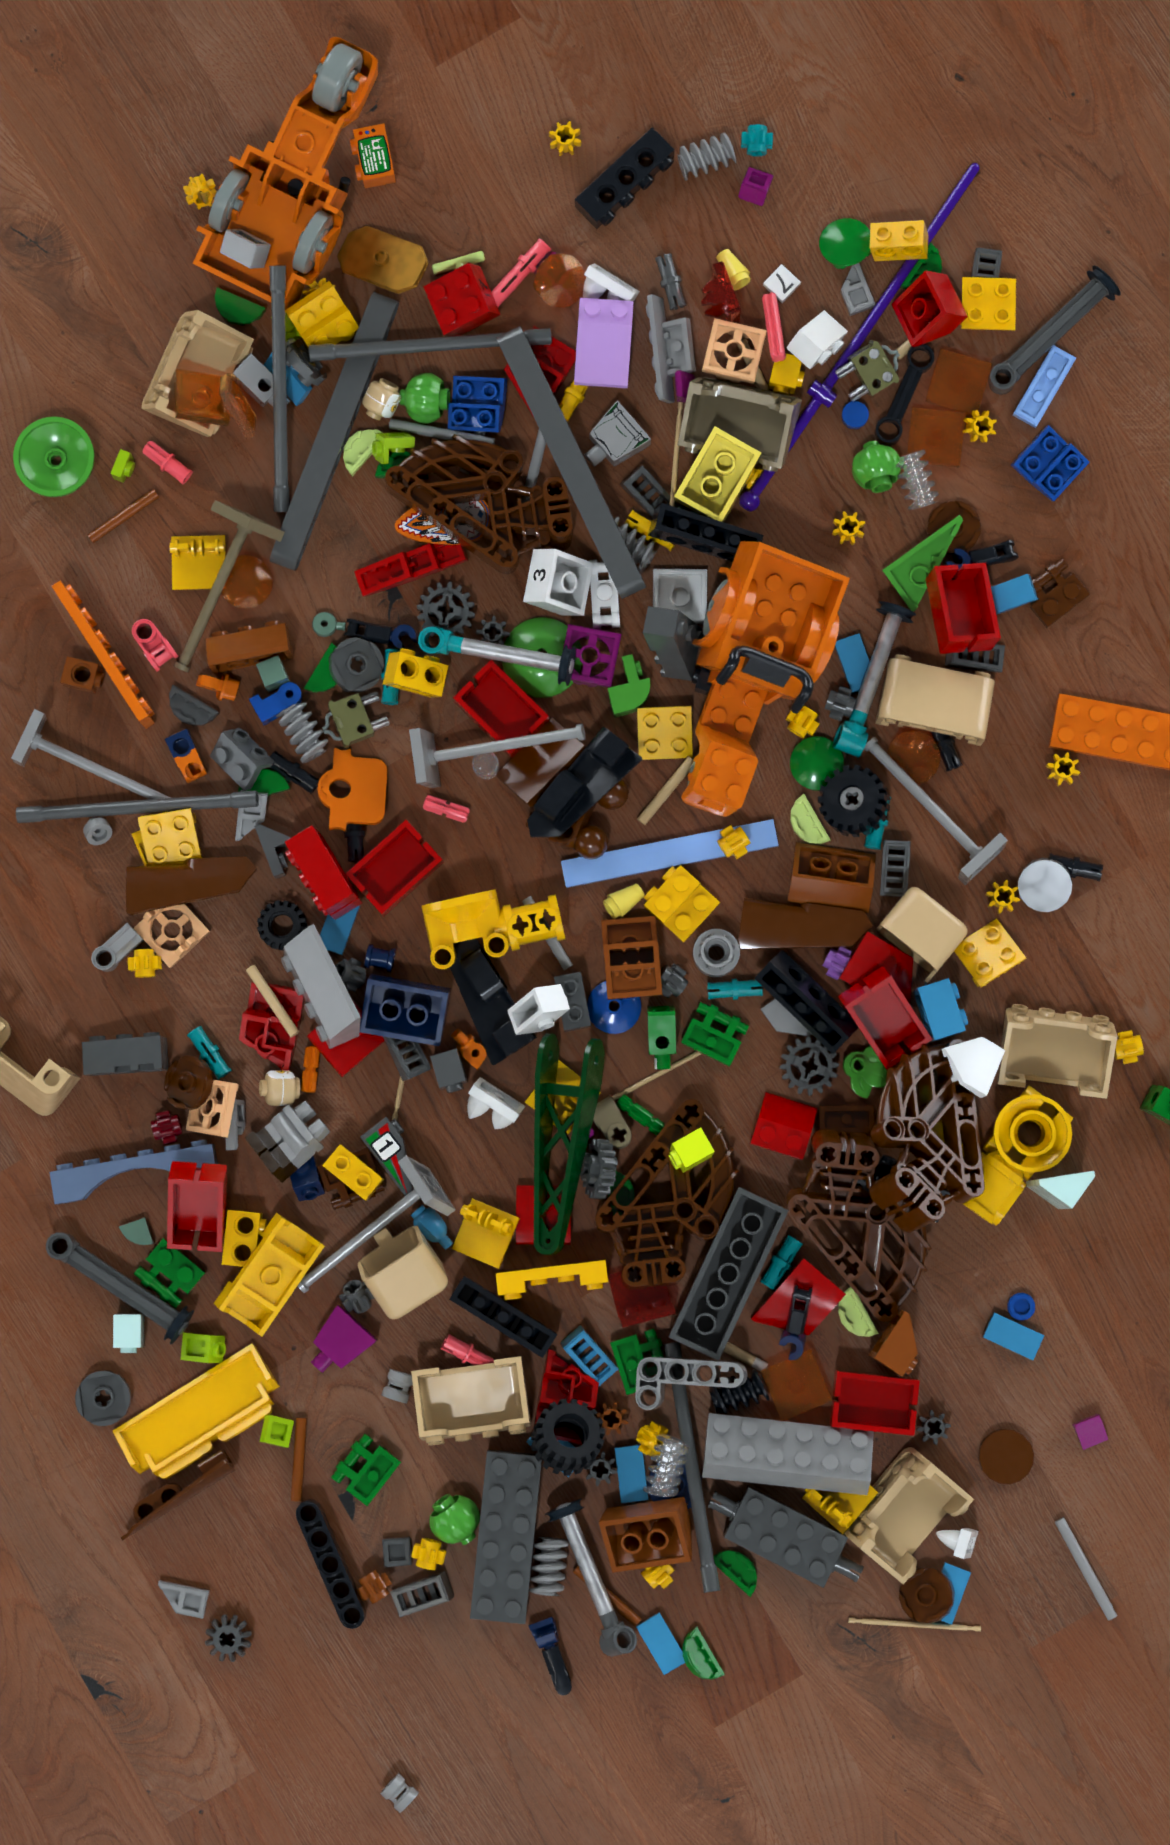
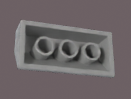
M312 924L284 946L281 961L286 972L291 971L295 979L292 983L298 996L303 995L306 1001L304 1008L310 1019L314 1018L318 1025L316 1032L320 1041H326L329 1049L359 1036L361 1017L315 925Z

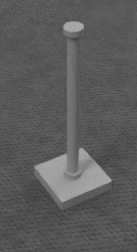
M34 709L11 757L14 763L25 767L32 750L39 748L147 799L171 798L43 739V735L40 733L47 718L44 713Z
M581 723L576 724L574 728L436 751L433 733L421 728L409 730L416 783L428 788L441 787L438 769L439 761L578 738L579 741L585 740V729Z
M873 737L866 743L864 750L866 752L870 751L970 854L969 858L971 861L960 870L958 879L964 885H967L1005 849L1008 840L999 833L984 848L982 846L978 847L877 744L878 740Z
M407 1155L398 1161L413 1185L414 1190L304 1276L298 1284V1288L303 1293L309 1291V1286L420 1198L425 1205L446 1216L456 1210L431 1170Z

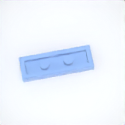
M1053 345L1014 411L1013 416L1036 428L1075 362L1076 357Z

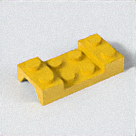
M277 1212L262 1232L261 1236L263 1239L233 1282L229 1281L214 1302L218 1309L241 1321L261 1337L265 1334L325 1247L319 1240Z
M606 1260L495 1273L498 1296L504 1295L505 1300L522 1298L521 1293L527 1292L526 1281H530L531 1286L543 1285L548 1283L547 1278L558 1277V1282L575 1281L574 1275H579L580 1284L586 1285L587 1290L602 1289L603 1283L608 1282Z

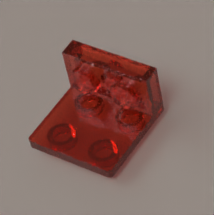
M634 1269L633 1272L631 1270L627 1271L629 1273V1281L633 1282L635 1279L636 1282L640 1281L637 1270ZM622 1271L608 1275L621 1328L676 1314L667 1286L632 1290L622 1284Z

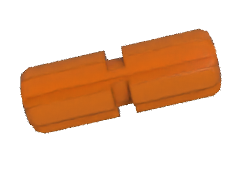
M307 1046L305 1048L303 1064L305 1071L302 1074L301 1091L306 1093H315L318 1072H316V1068L319 1067L320 1052L314 1046Z

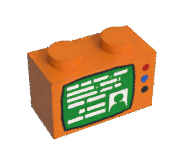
M385 124L353 129L354 139L349 140L352 155L358 154L360 164L355 165L357 180H363L365 188L396 183Z

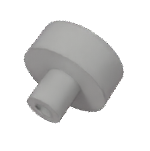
M92 817L85 824L83 833L90 844L101 845L111 838L112 828L105 818Z

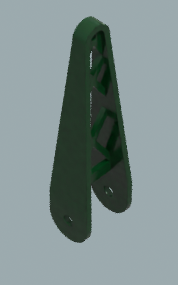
M546 1033L539 1044L535 1070L534 1246L543 1255H555L564 1246L602 1084L605 1051L603 1042L600 1039L592 1038L585 1048L580 1086L556 1084L559 1060L557 1036ZM555 1095L578 1097L576 1109L566 1122L562 1124L554 1107ZM554 1121L558 1131L552 1138V1123ZM573 1124L572 1136L570 1141L566 1131ZM562 1138L569 1154L565 1178L555 1190L549 1178L550 1154L553 1147ZM554 1203L559 1215L556 1225L550 1231L545 1221L546 1212Z

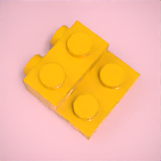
M330 281L285 310L308 349L309 345H336L340 341H349L355 336V331L359 328Z
M680 865L677 869L672 866L663 875L662 879L665 882L659 889L653 886L644 896V899L647 901L644 904V908L684 943L720 902Z

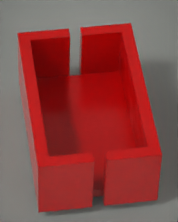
M986 563L963 564L960 569L958 564L934 566L925 580L940 654L962 653L966 648H968V652L992 650L1001 639Z
M492 660L474 676L475 682L478 684L476 688L469 681L453 697L454 703L493 741L536 734L549 721V716ZM522 748L504 750V752L512 759Z
M407 820L401 823L346 873V876L363 895L369 892L365 897L383 917L444 863L443 859L427 842L421 846V843L424 842L423 837Z
M313 825L285 841L289 849L285 851L286 856L298 871H302L298 875L311 893H315L312 899L319 911H322L325 916L329 914L336 920L363 903L325 838Z
M882 966L862 979L865 983L863 986L856 983L837 997L878 1059L888 1070L900 1062L901 1056L906 1054L898 1044L903 1040L908 1049L913 1053L921 1048L922 1044L925 1045L933 1039L892 976Z
M172 1161L168 1177V1249L192 1250L195 1232L200 1231L197 1251L222 1252L226 1229L227 1165L202 1163V1168H198L197 1163Z
M835 1370L833 1395L838 1397V1401L832 1400L830 1426L914 1436L917 1411L909 1409V1404H918L920 1380Z

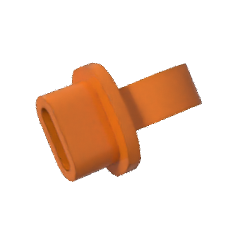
M227 673L221 679L207 675H198L196 686L215 691L216 698L219 701H222L223 698L234 701L240 681L229 678Z
M456 1029L451 1034V1037L458 1043L456 1048L471 1066L478 1069L487 1056L485 1048L480 1043L474 1041L475 1038L472 1034L466 1036L460 1029ZM477 1049V1055L472 1056V1051Z

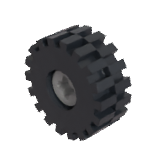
M849 765L843 766L844 771L842 772L838 769L834 770L835 776L832 779L827 776L825 778L826 787L821 785L819 790L822 793V796H818V803L821 805L819 807L820 813L824 816L827 823L842 835L848 836L851 834L853 837H860L859 833H863L865 836L871 834L869 829L873 827L877 830L880 827L877 824L879 820L884 822L887 818L884 812L890 810V805L887 803L890 800V795L886 791L885 784L870 769L866 767L863 769L860 765H854V769ZM859 795L857 797V800L859 801L858 804L854 805L851 803L848 806L850 802L848 799L849 796L855 797Z

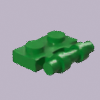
M700 1002L696 1012L706 1017L703 1023L692 1018L681 1044L730 1067L742 1043L732 1036L735 1031L745 1035L750 1025L741 1022V1018L735 1015L731 1017L719 1011V1007L713 1004L708 1006ZM715 1020L727 1026L726 1032L723 1033L710 1027L712 1021Z
M165 1238L159 1242L146 1258L154 1267L148 1272L140 1266L134 1272V1275L141 1280L140 1283L145 1288L150 1287L160 1296L159 1299L165 1303L168 1302L175 1309L183 1301L175 1295L178 1289L181 1288L185 1293L189 1294L206 1274L204 1270L178 1249H168ZM160 1273H163L172 1281L168 1288L156 1279Z
M655 1328L644 1331L647 1342L639 1344L636 1334L610 1342L627 1395L636 1393L637 1367L639 1362L644 1359L642 1353L650 1350L652 1357H663L661 1350L663 1344L661 1338H657ZM656 1364L649 1368L645 1367L646 1374L649 1377L657 1374L658 1368Z
M364 1433L359 1441L356 1440L351 1446L352 1450L344 1461L340 1460L336 1465L337 1470L331 1478L339 1484L345 1476L350 1478L352 1482L346 1490L368 1506L400 1465L401 1461L381 1445H379L374 1453L369 1451L367 1448L373 1439ZM362 1456L367 1462L357 1473L352 1467Z

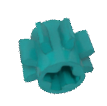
M760 124L749 125L747 132H742L741 148H747V155L755 157L765 156L767 149H772L773 133H767V126Z

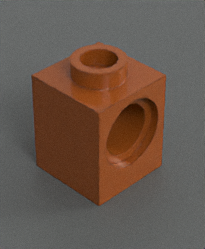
M67 656L60 683L65 687L96 694L97 688L102 687L104 672H101L102 668L99 664ZM82 670L90 671V678L86 682H79L77 679L79 672Z

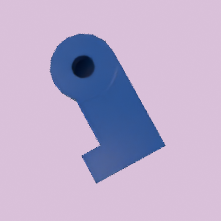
M287 682L280 686L278 692L262 700L259 694L250 698L249 701L263 726L279 718L276 716L281 711L294 704L301 703L302 693L297 684Z

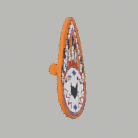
M484 500L455 504L489 528V510ZM412 508L395 522V530L406 538L431 544L459 545L458 542ZM443 508L441 511L436 509V515L439 516L441 513L446 515V509ZM465 523L458 524L455 528L472 542H476L483 537V535Z

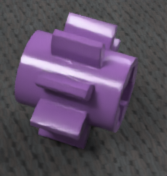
M839 947L838 951L831 948L822 965L828 969L826 975L838 980L851 959L849 956L852 951L845 947Z

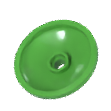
M46 417L31 423L23 430L14 447L13 461L18 477L31 491L45 497H62L75 492L85 484L93 470L95 454L93 444L81 426L66 418ZM55 457L61 458L59 465H53L52 461Z
M532 618L515 627L504 645L537 652L544 650L548 654L561 656L568 626L552 618ZM579 640L571 648L575 646L576 649H581ZM575 657L574 669L580 673L582 663L579 658ZM502 661L504 672L531 697H553L563 693L573 684V681H570L568 686H566V682H561L559 685L558 672Z

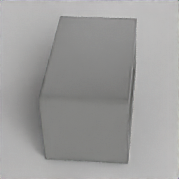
M226 229L220 253L250 269L264 268L271 244L242 229Z

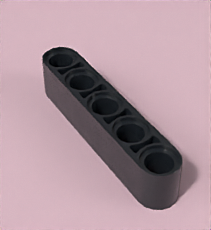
M305 1500L296 1509V1519L341 1623L350 1629L357 1628L366 1618L365 1606L356 1591V1585L322 1506L316 1500ZM310 1505L315 1508V1519L307 1520L302 1515L304 1506ZM323 1531L327 1535V1543L325 1545H317L313 1541L314 1532ZM331 1556L337 1559L338 1568L336 1570L330 1571L325 1568L324 1559ZM338 1582L346 1583L349 1587V1594L339 1596L335 1592V1584ZM356 1608L360 1612V1619L356 1622L349 1621L346 1617V1610Z

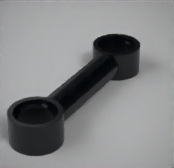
M926 344L911 347L906 358L908 368L887 416L880 419L875 428V438L881 445L892 446L900 440L903 431L902 419L922 374L929 371L934 362V352ZM915 351H925L930 357V363L925 367L915 366L911 361V355ZM883 423H892L897 427L898 435L894 439L886 440L880 436L879 426Z

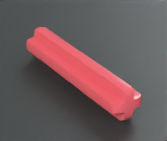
M771 292L763 295L762 302L770 356L773 362L785 360L786 353L776 294Z

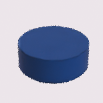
M859 401L849 402L843 408L842 422L850 429H860L867 423L869 411Z
M1016 1293L1007 1302L1008 1313L1016 1320H1027L1034 1314L1035 1302L1026 1293Z

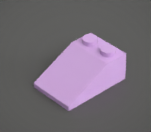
M580 298L574 385L628 389L633 301Z

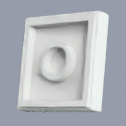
M653 569V607L679 610L696 624H704L707 612V569Z

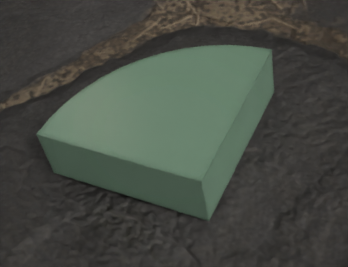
M146 1218L119 1226L122 1234L129 1241L139 1245L155 1244Z

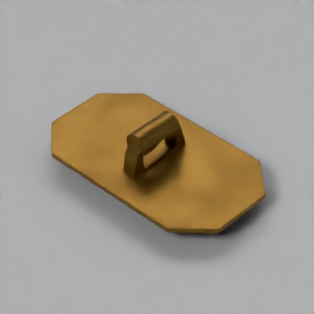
M364 226L349 232L337 255L343 273L397 294L417 288L429 265L422 246L370 226Z

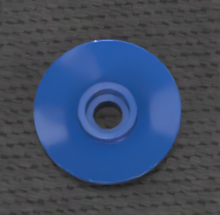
M606 981L597 985L589 995L587 1007L590 1020L595 1027L605 1033L619 1034L626 1032L639 1019L641 1013L640 997L608 1000ZM610 1002H618L620 1005L619 1009L611 1011L609 1009Z

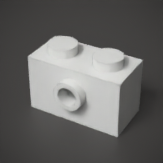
M824 310L802 327L786 348L805 366L811 369L817 363L823 365L832 354L835 355L845 343L842 339L848 331Z
M561 984L533 988L507 1011L515 1034L521 1035L542 1032L555 1025L554 1022L570 1008Z

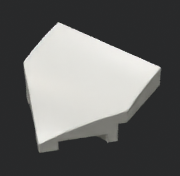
M983 1037L943 1048V1056L948 1057L953 1073L951 1081H959L960 1085L980 1098L987 1096L1005 1050Z

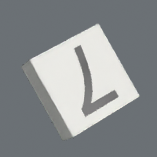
M782 264L763 283V286L770 293L776 294V298L781 303L801 285V282Z

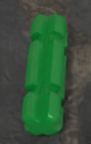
M623 1094L616 1103L619 1109L623 1112L627 1111V1115L644 1127H649L648 1130L655 1135H658L665 1126L664 1122L658 1118H653L654 1115L638 1103L634 1104L627 1095Z

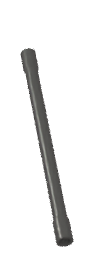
M273 265L269 266L272 311L275 480L273 500L274 512H287L290 505V490L288 486L286 266Z
M550 328L523 331L530 346L549 345L552 343ZM504 333L339 345H309L310 362L334 360L336 358L500 347L496 337Z
M243 791L231 794L47 807L27 806L16 808V820L18 823H31L55 819L170 812L191 808V810L229 807L249 808L258 807L259 797L257 791Z
M680 1342L664 1344L665 1356L667 1358H682ZM679 1363L675 1364L672 1370L673 1375L677 1379H681L684 1376L683 1366ZM672 1384L701 1563L700 1572L704 1593L719 1591L720 1585L717 1567L714 1563L686 1385Z

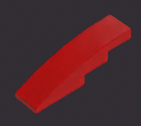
M428 543L409 552H400L358 569L354 573L362 596L366 597L469 561L465 548L461 544L443 545Z

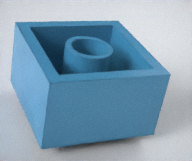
M949 978L919 987L913 991L924 1027L933 1039L929 1043L966 1031L965 1026L968 1024V1019L964 1009L959 1010L956 1000L960 998L955 982L950 983Z

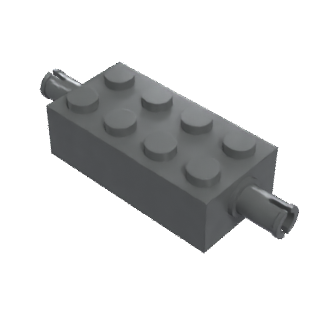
M748 1485L741 1500L737 1502L719 1494L717 1491L712 1495V1499L722 1504L710 1500L707 1507L729 1517L730 1522L723 1534L724 1538L824 1588L831 1572L833 1573L834 1571L852 1579L854 1582L858 1581L860 1576L850 1571V1569L861 1574L864 1566L842 1556L841 1552L848 1539L845 1534H841L839 1531Z

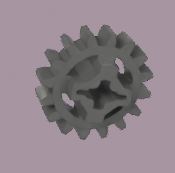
M440 582L437 583V590L435 591L428 587L429 596H420L424 605H417V610L423 612V614L417 616L418 621H425L422 629L437 627L430 621L428 615H431L438 619L439 627L452 631L454 636L455 633L464 636L463 628L472 627L468 619L475 618V613L469 611L475 607L474 602H467L471 597L469 592L462 595V586L459 585L456 589H453L451 582H448L447 588H443ZM443 595L442 599L437 603H431L435 598ZM454 596L462 602L464 608L455 605L453 602ZM448 601L450 611L453 613H448L444 622L442 612H440V610L445 609V606H447ZM460 620L459 624L452 628H449L450 624H452L454 621ZM432 633L430 637H435L436 633Z
M810 1036L806 1037L803 1044L799 1039H796L795 1044L797 1047L793 1048L788 1045L786 1048L790 1052L789 1055H781V1058L786 1061V1064L779 1066V1069L786 1070V1074L781 1078L782 1080L790 1079L791 1082L788 1088L797 1086V1094H801L803 1089L807 1090L808 1096H812L813 1089H816L821 1094L823 1093L822 1085L824 1084L830 1088L832 1084L828 1079L837 1078V1074L832 1072L833 1068L839 1067V1063L832 1062V1059L837 1054L836 1052L829 1054L825 1046H820L821 1042L818 1039L815 1043H811ZM810 1048L808 1055L803 1057L795 1056V1053L799 1050ZM819 1052L824 1055L827 1067L821 1065L818 1058ZM812 1054H814L812 1060L816 1070H811L806 1078H804L806 1072L802 1062H807L812 1057ZM791 1065L798 1069L800 1074L798 1080L792 1074ZM818 1075L824 1077L820 1082L816 1084H808L810 1078L813 1076Z
M593 1139L592 1143L588 1144V1152H585L580 1176L581 1180L584 1181L583 1187H586L585 1194L589 1195V1198L605 1199L606 1195L611 1193L610 1186H614L616 1181L618 1161L614 1157L616 1152L612 1151L613 1144L609 1143V1140Z

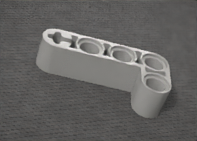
M667 1357L644 1358L637 1367L636 1403L644 1410L660 1407L664 1401L665 1384L725 1388L739 1387L747 1380V1370L744 1365L738 1362ZM649 1362H654L657 1365L658 1372L654 1377H649L646 1374L645 1367ZM677 1363L685 1368V1375L681 1379L674 1377L672 1372L674 1365ZM704 1365L709 1366L713 1373L708 1381L703 1380L700 1376V1369ZM733 1367L735 1372L740 1374V1377L735 1379L734 1382H732L731 1377H720V1372L732 1371ZM648 1389L656 1394V1401L653 1405L647 1404L644 1400V1393Z

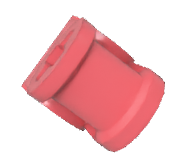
M140 619L134 623L132 635L156 672L160 670V666L171 658L176 659L179 657L154 623L148 619ZM144 626L152 628V634L147 639H141L138 635L139 630Z

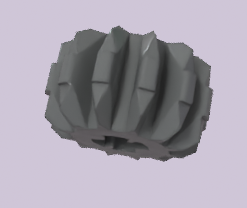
M226 1614L221 1616L222 1624L214 1619L211 1623L216 1630L207 1629L205 1632L208 1636L213 1637L205 1641L206 1646H215L210 1651V1654L213 1656L217 1651L221 1652L219 1661L223 1662L226 1654H228L229 1660L234 1662L236 1660L235 1652L243 1657L246 1653L242 1647L249 1648L252 1644L244 1639L251 1636L252 1631H242L247 1622L244 1620L240 1625L236 1624L238 1615H233L230 1623ZM224 1632L227 1635L233 1633L235 1637L232 1641H235V1643H224L222 1639L225 1635H222V1633Z

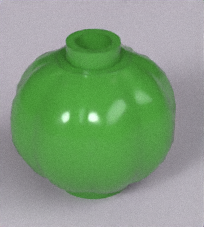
M420 373L408 382L405 389L400 390V405H405L408 415L416 422L432 423L443 415L444 410H448L450 389L444 387L443 380L437 375Z
M878 441L867 442L863 445V450L858 452L853 459V478L860 487L870 489L873 493L885 492L892 488V484L900 476L901 459L897 451L892 447L879 445Z
M446 1494L433 1504L434 1511L430 1515L429 1525L432 1533L438 1540L448 1544L461 1542L463 1545H466L476 1537L474 1532L480 1522V1511L473 1500L462 1495L452 1497L451 1494Z

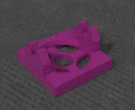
M568 624L564 647L567 645L568 649H572V645L578 639L583 637L589 639L588 645L583 646L581 649H576V658H579L583 664V670L581 675L573 669L571 681L577 685L584 684L588 687L602 686L610 688L612 686L621 634ZM597 641H603L607 645L610 655L600 653L596 647ZM587 648L594 649L598 654L596 661L593 663H587L582 659V653ZM598 662L608 664L602 673L590 676L592 666Z

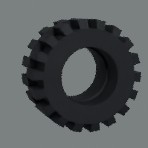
M561 1399L558 1404L553 1402L547 1409L543 1410L533 1428L534 1430L531 1434V1440H533L531 1445L532 1451H537L535 1458L537 1461H544L542 1466L545 1469H548L549 1466L553 1468L552 1473L559 1474L560 1471H563L564 1476H570L572 1471H574L575 1475L581 1473L583 1468L587 1469L591 1466L603 1446V1437L605 1435V1429L601 1428L603 1421L601 1418L596 1419L597 1412L594 1408L591 1411L588 1410V1404L585 1402L582 1405L577 1404L578 1400L571 1399L570 1403H567L566 1399ZM558 1427L573 1429L580 1436L582 1445L575 1448L562 1445L556 1439L554 1429Z

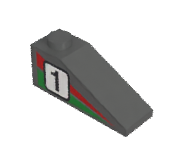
M385 1117L360 1137L404 1196H406L414 1189L398 1163L407 1155L405 1141L401 1136L404 1130L395 1118L390 1121L388 1117Z

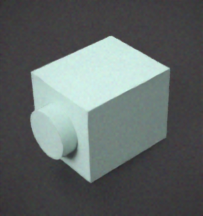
M114 1314L113 1348H120V1353H137V1348L144 1347V1315Z

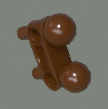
M621 780L598 801V804L609 810L622 807L627 801L629 794L625 781ZM596 804L570 827L573 829V833L569 838L547 837L550 842L558 844L561 848L576 850L580 856L591 860L601 857L606 852L609 843L607 834L603 829L597 826H587Z

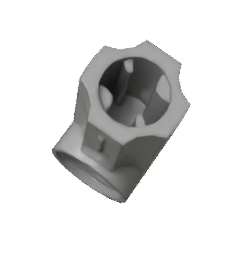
M126 923L102 946L93 951L91 956L92 963L101 971H113L119 962L134 950L143 939L129 923ZM104 952H110L112 955V960L107 966H101L99 963V957Z

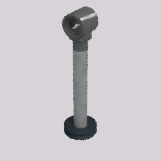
M582 1499L561 1504L545 1515L550 1517L548 1522L560 1519L604 1627L600 1630L602 1633L599 1640L600 1648L604 1654L611 1657L631 1653L637 1645L636 1634L632 1628L625 1626L623 1621L618 1620L575 1515V1512L584 1508L580 1505V1500Z

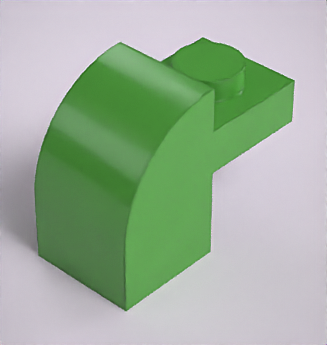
M633 654L622 657L627 683L608 688V696L614 718L636 712L637 708L644 706L650 694V678L639 680L638 677L643 676L640 661H634Z

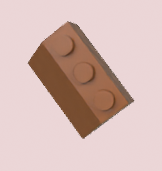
M277 620L264 623L265 627L254 629V626H244L238 628L236 633L228 634L227 631L212 633L211 638H206L208 666L214 674L254 667L256 664L278 655L281 661L294 659L287 625L285 623L281 624Z
M796 842L788 901L799 904L811 903L860 910L869 913L874 887L876 854Z
M898 1309L897 1316L890 1321L870 1351L869 1356L903 1377L905 1373L910 1374L918 1363V1360L915 1359L918 1352L910 1314Z
M685 1497L606 1508L599 1520L612 1573L690 1562L692 1560L691 1520Z

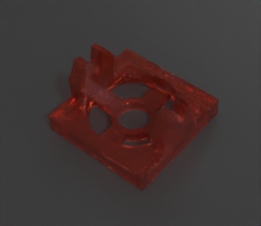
M724 262L715 263L712 268V280L708 281L702 289L703 294H708L701 301V306L712 305V308L706 310L704 314L714 318L725 314L727 321L739 324L741 308Z

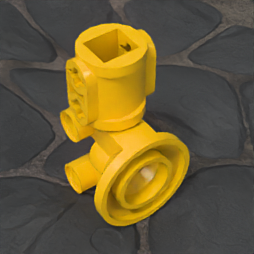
M496 889L421 906L431 949L430 960L438 969H447L455 963L456 952L454 943L482 937L486 953L492 957H501L506 954L509 946H511L512 951L520 950V945L557 937V941L566 940L556 894L548 896L546 901L511 908L510 904L504 905L501 910ZM545 909L550 916H555V921L551 922V930H548L545 924H540L539 919L544 916ZM536 914L535 924L540 929L539 931L531 932L533 922L528 915ZM518 915L523 922H528V927L524 928V936L520 934L519 930L513 929V924L517 923ZM494 937H499L504 941L505 947L500 953L493 952L489 947L490 940ZM440 949L449 951L451 959L448 964L443 965L437 961L436 954Z
M1028 1085L1019 1097L1011 1100L999 1112L994 1124V1133L983 1147V1150L987 1152L986 1154L981 1152L985 1184L983 1193L962 1204L988 1223L997 1226L1027 1184L1023 1181H1028L1035 1172L1045 1171L1054 1167L1065 1157L1072 1140L1071 1121L1073 1116L1064 1111L1057 1102L1045 1097ZM1033 1121L1040 1127L1041 1137L1036 1144L1025 1145L1020 1142L1018 1129L1023 1122Z

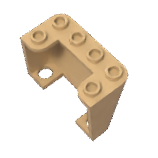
M1013 1004L1011 1008L1005 1010L1001 1048L1005 1052L998 1067L997 1082L999 1085L1025 1088L1026 1080L1077 1086L1079 1094L1082 1096L1107 1099L1118 1037L1115 1026L1109 1021V1017L1103 1015H1093V1018L1084 1017L1081 1013L1067 1011L1066 1014L1055 1013V1010L1050 1008L1031 1010L1025 1005Z
M0 1016L1 1050L11 1035V1027ZM0 1051V1085L39 1115L48 1116L54 1113L81 1079L74 1072L65 1067H60L51 1059H48L34 1077ZM52 1070L44 1080L45 1074L48 1071Z
M521 1356L494 1360V1363L445 1370H440L438 1367L411 1371L419 1438L422 1441H426L428 1446L444 1444V1439L455 1438L456 1442L472 1440L471 1435L482 1434L483 1438L498 1437L499 1431L509 1430L510 1435L526 1433V1427L531 1426Z

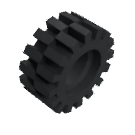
M278 900L275 903L266 905L267 907L264 910L262 909L260 918L257 920V929L261 939L273 949L284 951V946L306 929L308 924L306 916L297 905L289 901ZM280 915L290 917L293 922L291 932L285 936L275 934L272 929L273 920Z

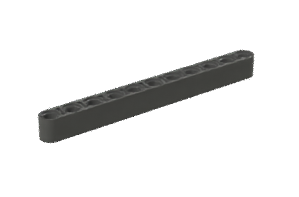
M373 292L353 343L386 341L399 307V301ZM380 355L346 358L280 530L285 533L281 542L275 541L270 562L294 571L297 570Z
M521 326L496 337L620 597L624 599L646 588L644 580Z

